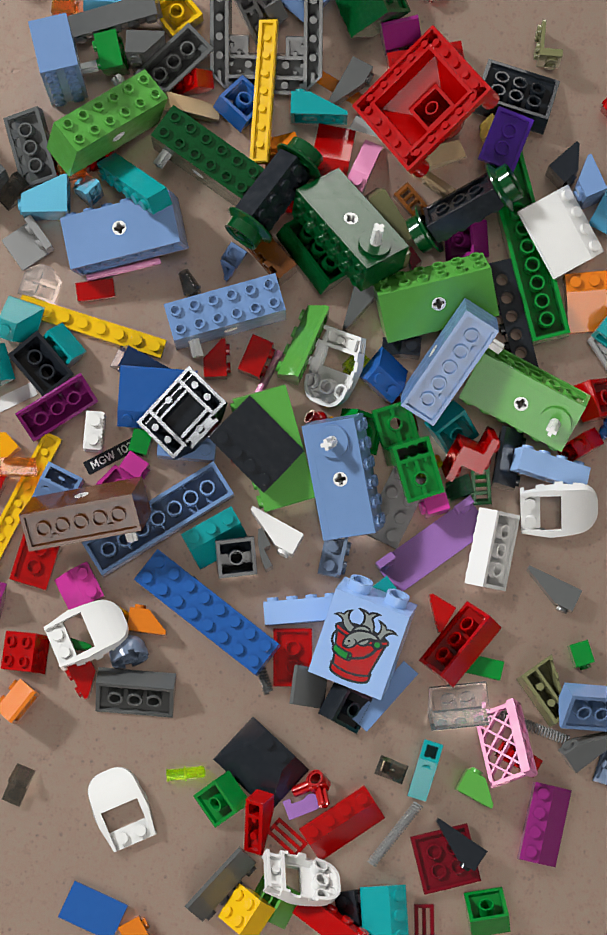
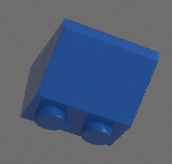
M243 75L240 76L218 97L213 106L239 132L243 131L252 122L254 85Z
M381 347L363 368L359 378L381 399L392 404L404 390L408 370L384 347Z

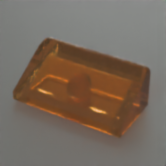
M0 457V477L37 476L35 458Z

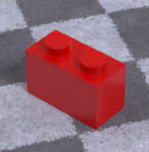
M252 334L239 364L238 372L260 380L261 376L264 377L268 370V366H266L268 359L272 360L276 351L273 348L274 342Z

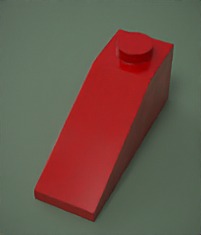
M257 789L246 798L244 851L260 856L263 855L274 812V794Z

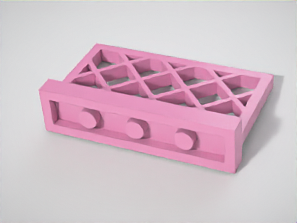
M511 698L506 700V704L474 715L491 788H496L526 776L534 777L538 775L520 702ZM507 710L508 715L504 722L497 719L501 711ZM490 717L492 719L488 727H483L481 719ZM496 721L503 724L498 734L491 731ZM506 727L512 730L508 740L502 737ZM489 733L496 736L491 746L486 744V738ZM500 739L507 742L502 752L495 749ZM511 744L516 747L513 758L506 755ZM493 751L500 754L495 764L490 762V756ZM504 756L511 760L506 770L499 767ZM515 762L520 764V773H510ZM497 769L503 771L502 778L495 781L494 775Z

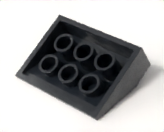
M488 59L482 78L499 95V102L492 109H485L480 105L473 113L485 117L493 113L495 117L498 107L501 106L533 119L534 122L530 131L543 135L560 81Z
M250 395L208 436L263 493L304 452Z

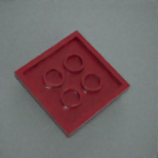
M467 823L452 826L471 840ZM441 830L410 837L424 895L481 881L478 867L475 871L470 869L468 872L459 866L461 862L456 859Z

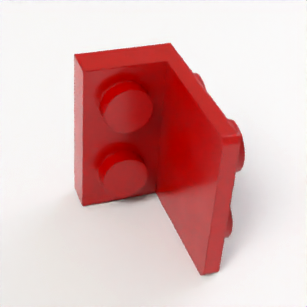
M6 631L1 669L45 675L50 643L48 636L37 633Z

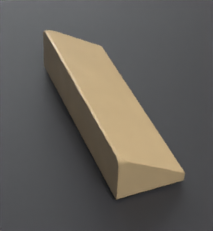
M166 92L165 95L168 97L164 108L165 111H169L174 105L192 118L212 123L219 121V113L213 108L214 103Z
M431 172L422 177V184L441 197L457 190Z

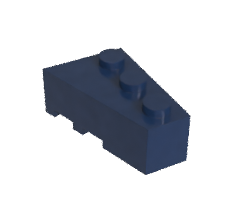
M129 345L120 346L110 367L118 370L119 373L121 365L171 369Z

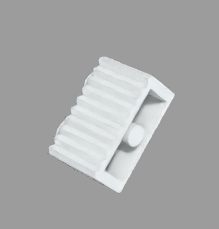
M86 411L83 450L85 452H103L104 430L106 429L105 418H107L104 412Z

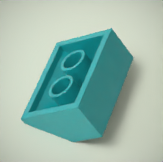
M232 506L181 534L200 570L216 562L215 540L248 537Z
M392 884L360 887L362 928L366 929L369 935H409L406 885Z

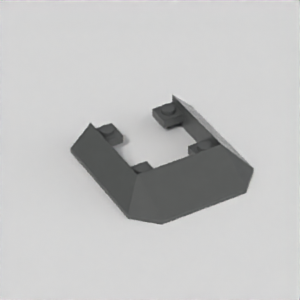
M210 0V45L214 48L210 53V70L213 73V77L225 90L242 75L255 86L257 53L249 52V35L232 34V0ZM304 0V36H286V53H277L274 94L291 95V91L296 89L308 91L322 77L323 0Z

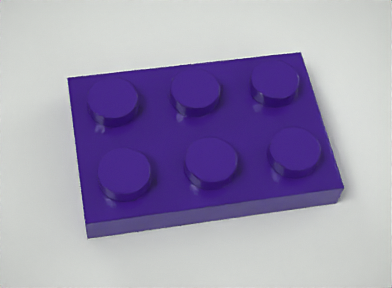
M499 106L478 160L495 167L507 164L512 172H514L534 120Z

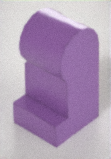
M308 794L303 800L293 804L290 799L283 801L289 820L319 808L316 794Z

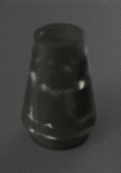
M185 269L179 272L178 275L183 294L187 297L200 294L201 286L190 271Z

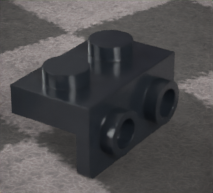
M360 888L341 891L335 899L338 912L343 916L350 917L354 921L353 924L357 927H362Z

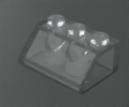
M487 682L456 684L454 688L450 685L429 687L427 714L431 730L490 725Z

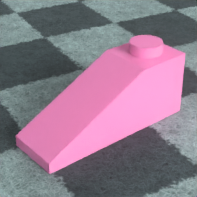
M366 139L348 176V179L362 194L383 146Z

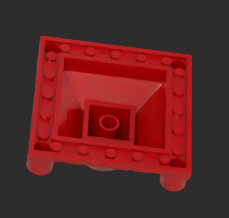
M432 25L352 107L411 175L413 174L420 178L429 171L430 165L425 160L428 155L443 141L457 135L463 128L465 120L480 105L485 109L494 108L499 102V95L451 45L449 40Z

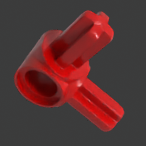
M313 770L306 777V781L293 786L292 793L295 797L311 791L316 794L318 806L320 808H327L330 804L327 791L331 786V782L320 770Z

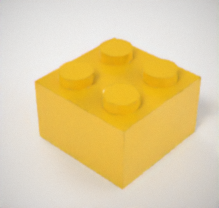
M159 0L163 18L157 19V22L170 38L178 33L188 22L195 28L204 21L203 13L192 0Z
M239 883L218 917L239 935H259L276 908L254 890Z

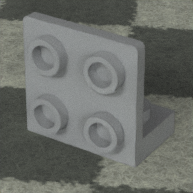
M31 215L24 219L26 224L2 240L23 271L54 251L52 244Z

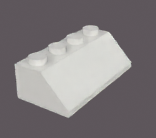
M479 507L466 571V584L506 591L520 521L519 515Z

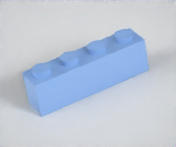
M522 445V447L514 449L510 471L552 484L563 481V484H573V482L588 484L591 467L585 466V463L582 461L574 460L572 462L567 460L568 458L565 456H552L551 452L546 450L536 451L530 445Z
M325 593V597L309 594L305 595L303 599H298V596H287L286 600H278V597L267 598V601L263 602L265 626L324 622L334 593Z

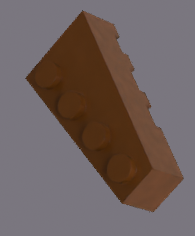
M273 238L270 243L261 242L255 250L246 247L269 275L276 274L279 287L297 272L296 262L288 256L284 248L278 242L276 243Z

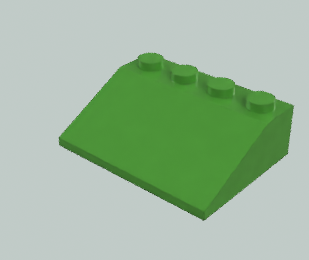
M308 305L306 310L302 309L298 318L301 322L298 327H294L291 334L293 340L291 344L287 343L283 354H285L283 362L279 361L275 371L278 372V378L299 386L309 358L315 350V344L323 332L324 325L328 321L329 306Z

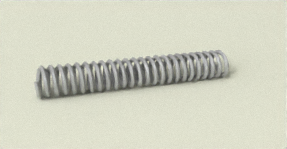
M506 710L504 712L501 711L497 719L500 717V720L503 718V721H505L508 715ZM525 718L526 727L529 732L537 733V735L540 733V736L543 734V737L546 735V738L549 736V740L552 737V741L555 738V742L557 741L561 744L563 741L566 742L567 739L570 740V735L561 734L558 730L555 731V729L547 728V726L544 727V725L532 723V720L529 721V719Z
M415 801L413 802L414 804L409 806L410 809L405 811L406 814L402 816L398 824L388 833L389 836H386L384 838L385 841H382L378 846L379 848L374 850L375 853L370 855L371 858H369L370 861L368 863L377 867L376 864L380 862V859L384 857L388 849L394 845V842L398 840L397 837L402 835L401 832L406 830L407 825H410L411 820H413L412 817L415 818V815L419 813L423 806Z

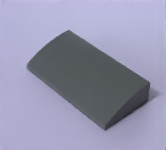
M36 106L3 118L23 189L36 187L61 175L57 161L46 148L50 135L42 108Z

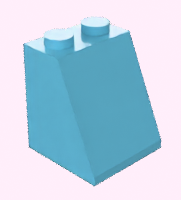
M59 175L22 192L21 199H18L20 215H23L24 219L31 215L35 221L60 220V218L65 217V214L70 213L71 183L68 175Z

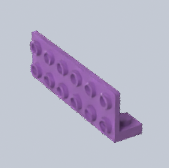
M468 496L448 513L396 550L391 551L378 560L375 565L384 577L388 576L398 590L405 591L471 544L479 512L473 504L474 500L472 497Z

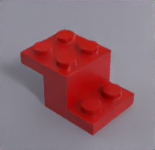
M487 426L479 442L459 433L457 434L441 464L445 479L453 482L454 478L458 477L461 473V465L479 474H482L484 470L489 468L493 453H496L500 447L499 438L493 428Z

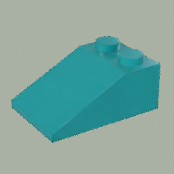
M305 89L291 91V124L320 123L325 125H347V110Z

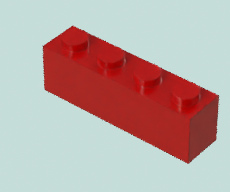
M332 904L325 906L297 905L292 912L320 935H369L366 929L357 927L353 924L354 921L350 917L341 915L337 907Z

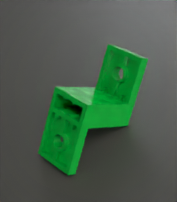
M401 402L371 410L387 466H396L406 502L411 503L444 493V486L429 436H419L413 413L402 407ZM393 418H397L400 421V426L397 429H393L390 425V421ZM419 473L424 474L426 478L425 482L421 485L416 482V476Z

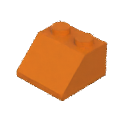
M19 679V681L14 680L8 688L10 692L6 697L3 695L0 698V714L12 724H17L40 695L39 692L22 679Z

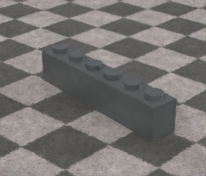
M122 0L67 17L75 43L80 44L87 42V39L93 38V34L111 29H116L120 33L122 29L128 27L133 29L138 28L142 23H155L158 21L157 19L163 18L159 0Z

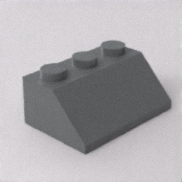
M126 30L125 53L129 69L137 71L166 44L164 31Z

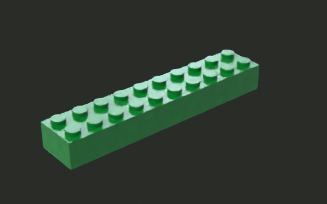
M521 152L513 173L523 190L524 198L514 203L515 211L513 213L504 206L496 214L508 259H511L532 343L536 345L568 337L571 332L557 280L552 278L517 213L536 202L523 152ZM484 163V169L487 173L486 165H488V163Z

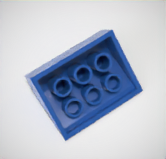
M121 365L117 426L142 428L137 421L184 370Z

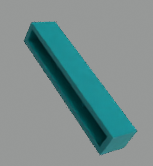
M116 152L96 163L100 179L115 187L118 192H122L126 198L133 200L136 205H140L144 211L147 210L154 215L173 204L164 185Z

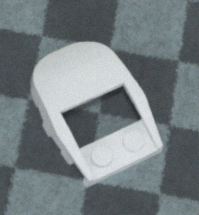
M324 325L323 328L326 329L322 339L317 340L315 344L316 350L308 361L310 368L309 373L305 375L304 390L311 401L325 407H335L347 401L363 370L367 339L332 326ZM329 347L354 356L355 366L351 375L324 366Z
M563 481L550 485L538 484L535 485V489L524 490V487H521V534L555 538L587 531L593 526L598 516L596 492L589 485L574 482L573 484H563ZM561 496L562 529L545 530V528H540V497Z
M97 600L70 609L44 627L59 666L63 671L67 670L66 666L73 664L80 666L86 664L85 662L103 658L104 654L111 650L114 651L128 637L129 633L128 623L121 608L108 600ZM81 614L95 647L77 655L64 622Z
M114 767L96 775L91 780L88 786V797L93 816L114 852L157 834L146 792L143 791L138 779L129 769ZM137 798L145 818L109 833L101 813Z
M270 849L264 851L262 855L265 881L263 892L289 904L301 906H325L332 903L339 896L341 891L340 876L336 868L329 862L317 857L315 860L307 858L305 853L300 852L297 855H293L283 850H280L279 854L270 853ZM285 867L298 870L300 895L293 894L290 889L286 888Z

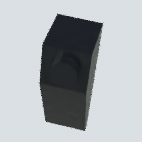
M437 818L435 821L456 859L461 862L459 866L468 872L470 869L475 871L488 851Z

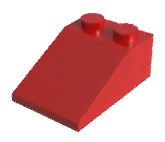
M319 123L314 147L324 159L318 167L321 177L337 168L346 177L348 176L356 134L355 130Z

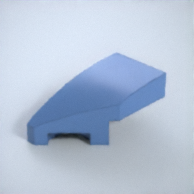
M234 242L229 244L220 260L224 272V280L226 281L231 278L248 253Z

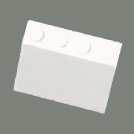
M569 185L558 189L517 212L553 279L604 252Z

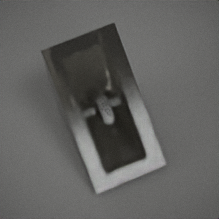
M380 755L374 774L402 784L409 766Z

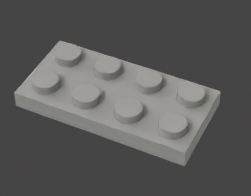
M394 466L381 492V512H384L386 518L384 527L376 533L365 535L397 549L420 500L411 503L406 502L396 466ZM420 475L416 476L418 484L421 485L425 482L426 478Z

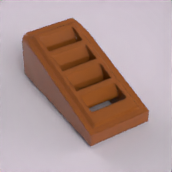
M408 182L394 193L393 198L411 217L415 215V209L412 210L411 208L417 202L422 208L428 206ZM406 191H408L409 194L406 197L402 198L401 196ZM413 196L414 200L407 204L406 202Z

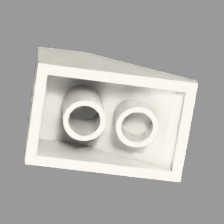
M252 506V515L277 549V553L284 558H288V556L293 558L304 538V534Z

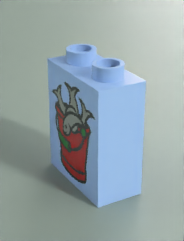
M354 574L350 578L344 577L335 589L308 672L381 700L390 685L417 604L409 602L410 596L401 590L388 589L386 593L373 588V582L369 578Z

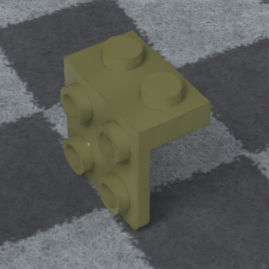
M542 19L541 25L538 24L535 33V42L538 43H536V48L534 49L533 60H537L536 67L555 70V68L560 66L563 49L544 48L546 20Z

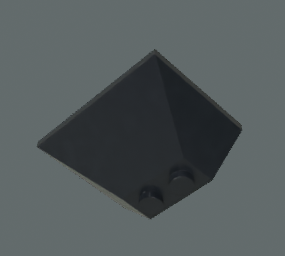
M188 366L137 423L176 460L195 451L222 422L228 403Z
M254 717L244 725L213 759L226 772L229 770L235 780L250 795L257 789L274 794V808L309 771L293 753Z

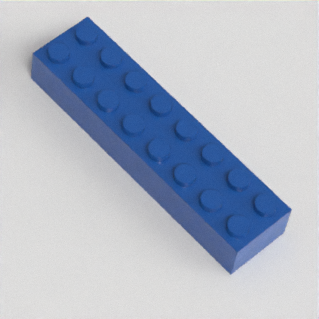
M158 549L134 578L137 583L256 676L259 675L281 646Z

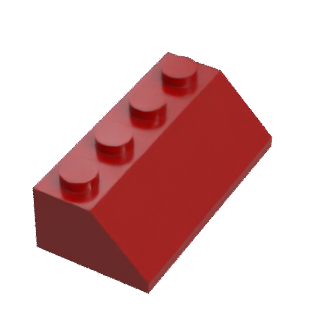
M467 601L419 661L454 688L502 627L490 615Z
M363 785L300 827L299 830L316 856L324 860L385 819L365 785Z

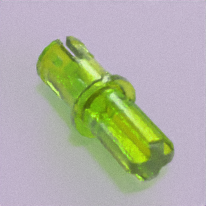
M184 766V768L166 769L167 782L204 778L206 775L204 766L188 768Z

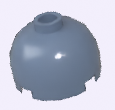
M129 634L114 651H109L112 667L117 669H125L127 664H132V667L146 661L149 655L145 642L140 637Z

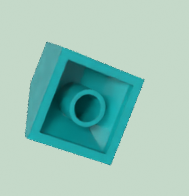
M9 295L0 314V338L12 342H24L33 333L39 331L45 307Z

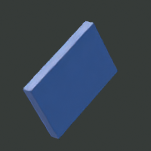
M74 881L58 917L96 935H115L128 905L80 882Z

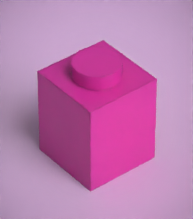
M129 451L119 466L120 469L133 478L142 476L145 479L150 473V469H148L150 467L149 463Z

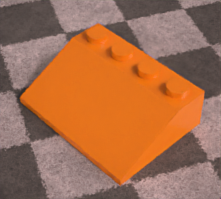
M607 270L565 274L562 280L570 334L594 332L607 316Z

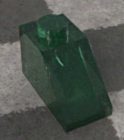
M469 474L444 484L447 499H449L450 503L463 500L468 496L472 497L474 494Z

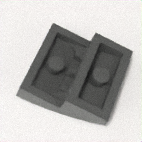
M260 528L258 529L259 553L263 567L268 572L273 569V565L265 551L271 549V544L263 529Z
M295 665L289 704L320 709L325 700L328 679L308 672L309 667Z

